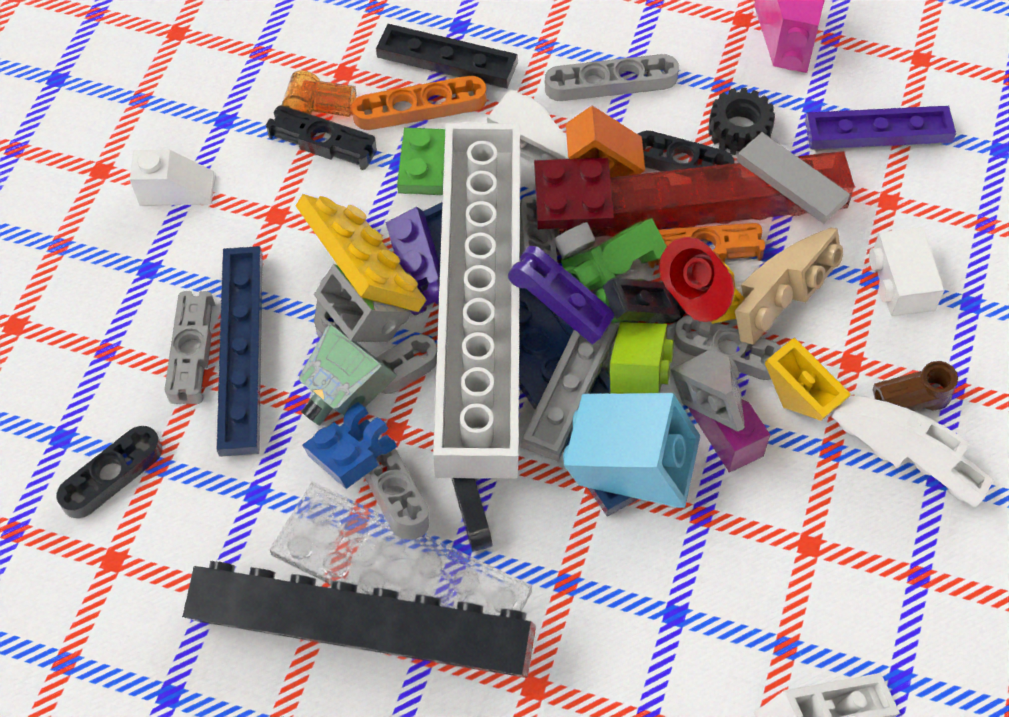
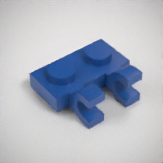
M359 402L352 405L346 411L343 420L344 424L339 426L333 422L328 427L317 431L311 439L302 444L307 455L345 489L379 466L376 460L378 456L387 454L397 447L395 441L388 435L378 440L379 436L388 430L386 423L377 417L371 422L366 419L358 425L359 421L369 414L366 407Z

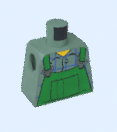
M329 323L300 374V382L315 393L301 412L320 426L332 409L345 415L346 411L357 402L366 407L396 378L397 374L360 344L350 341L343 331Z

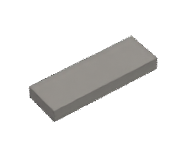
M763 132L738 153L737 162L823 224L848 202L850 194Z

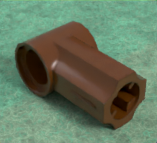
M932 361L926 364L922 371L874 383L872 390L876 400L889 402L912 411L923 408L936 411L947 407L950 403L958 382V374L949 363ZM929 383H937L944 389L934 388Z

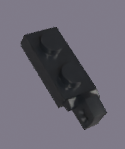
M612 278L602 286L616 320L674 323L686 314L663 282Z

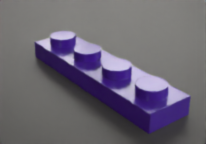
M949 105L807 112L805 119L810 150L953 143L956 136Z

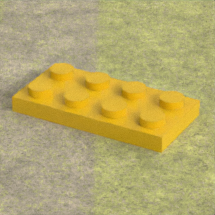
M302 194L295 205L359 296L419 312L426 299L417 288V281L403 270L399 264L400 259L398 256L388 250L382 242V235L366 221V214L353 205L344 207L324 196L315 198Z

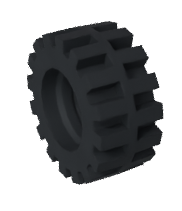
M734 88L729 90L728 95L723 92L719 95L718 100L715 99L711 108L708 131L709 136L712 135V142L714 144L720 143L719 149H730V154L736 155L737 151L740 152L761 132L771 138L775 113L773 112V104H768V98L765 95L760 98L758 91L753 90L752 93H748L747 88H741V91L737 92ZM743 117L749 119L754 124L742 127L733 124L729 119Z

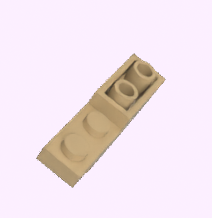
M831 227L782 250L766 261L741 284L745 300L735 310L741 342L754 345L763 333L771 328L774 320L790 305L792 300L806 303L812 294L823 285L824 280L832 270L840 265L843 257V247L839 242L837 228Z

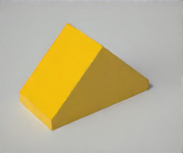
M795 337L765 361V366L783 408L822 421L851 395Z

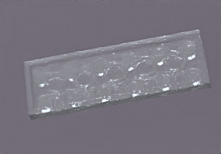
M313 481L269 549L273 557L330 585L332 581L358 585V593L372 595L374 588H383L399 592L398 599L412 602H414L416 594L440 598V606L457 609L458 601L469 602L484 606L483 613L498 616L500 615L501 608L522 611L532 593V585L425 534L412 540L396 536L384 515Z

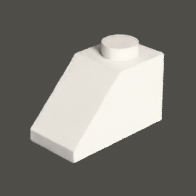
M170 149L133 151L130 182L139 206L212 204L214 171Z

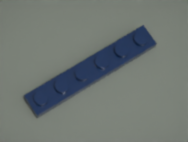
M260 246L223 248L216 446L219 457L259 454L263 267V254Z

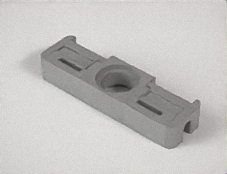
M182 291L178 295L165 383V393L171 404H200L203 401L201 394L204 368H208L212 338L209 329L212 306H216L211 292L200 291L199 296H193L191 291ZM189 340H197L201 343L200 348L194 353L186 354L180 351L181 346Z

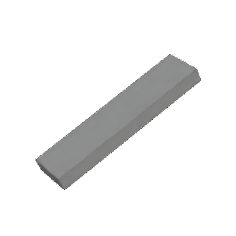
M610 323L602 337L593 345L577 331H573L522 437L521 448L559 462L573 431V415L579 408L582 394H590L617 336L618 325Z

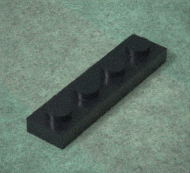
M387 24L376 47L377 58L456 77L476 76L481 78L485 84L508 89L518 64V54L393 24Z

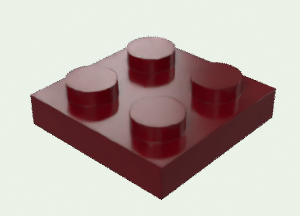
M609 157L534 160L537 230L574 228L586 222L590 228L613 227L614 215Z

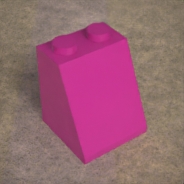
M755 0L754 7L774 67L804 73L808 72L825 0Z

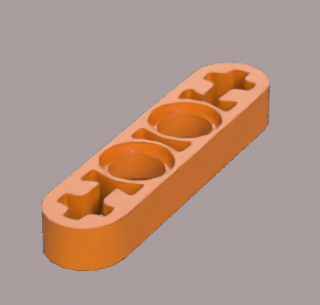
M465 76L365 94L357 97L352 103L353 121L360 129L374 130L473 112L481 109L487 102L486 84L479 77ZM473 91L474 96H469L468 92ZM456 93V100H452V94ZM434 95H441L446 98L441 104H431L428 102V99ZM401 101L412 104L409 109L404 111L393 108L396 103ZM383 106H387V112H383ZM371 110L372 114L365 115L364 111Z

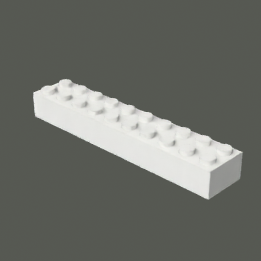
M446 123L433 447L435 478L518 479L519 287L510 282L508 273L513 265L519 262L520 124Z

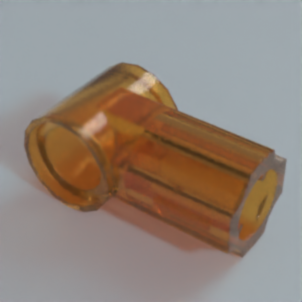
M298 70L293 72L290 77L282 105L308 114L319 112L350 117L352 116V103L357 96L356 86L323 82L311 72Z

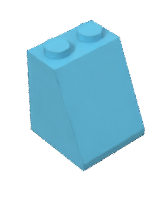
M674 393L582 394L579 408L573 415V431L570 443L566 446L563 454L564 467L579 486L677 508H685L701 435Z

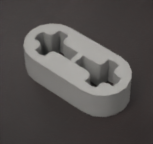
M423 334L411 336L376 357L397 374L396 378L381 393L392 394L435 368L437 364V345L431 337ZM415 350H419L421 353L427 352V357L422 359L419 355L414 356L413 352Z

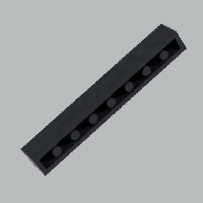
M210 561L209 568L193 567L182 616L193 621L528 678L536 625L532 621L526 620L527 613L501 608L499 616L483 613L484 606L469 602L458 601L457 609L440 606V598L419 594L415 595V600L412 602L398 599L399 592L394 590L374 588L372 595L358 593V585L341 581H332L331 588L315 586L316 578L291 574L290 581L275 579L276 572L250 567L248 575L234 572L235 565L218 561Z

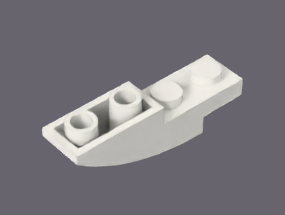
M850 396L838 406L831 416L845 432L857 436L869 445L879 458L889 461L898 467L908 457L921 472L926 475H932L944 484L955 498L966 501L974 508L986 497L994 480L963 457L970 444L943 425L910 409L876 399Z

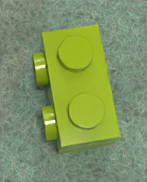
M619 323L610 360L611 394L660 393L662 384L669 385L670 363H673L674 340L667 339V324Z

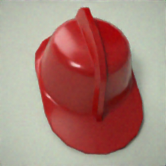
M692 237L676 239L665 248L659 265L661 280L684 311L694 320L702 322L715 321L726 314L732 304L735 290L733 278L720 256L700 239Z

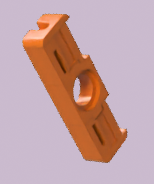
M758 223L659 230L666 246L674 240L683 237H692L712 242L715 246L713 251L720 256L724 263L726 259L756 256L758 261H760L765 250V242L763 239L761 240L762 227ZM661 257L648 262L649 267L654 268L655 264H660Z

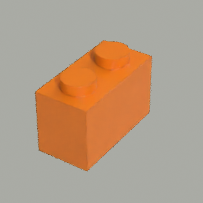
M593 105L566 123L569 159L609 157L611 184L617 188L645 172L642 137Z

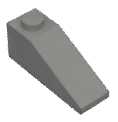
M708 350L671 368L682 404L736 431L745 428L741 391L737 382L739 371L735 362L730 357L714 350Z

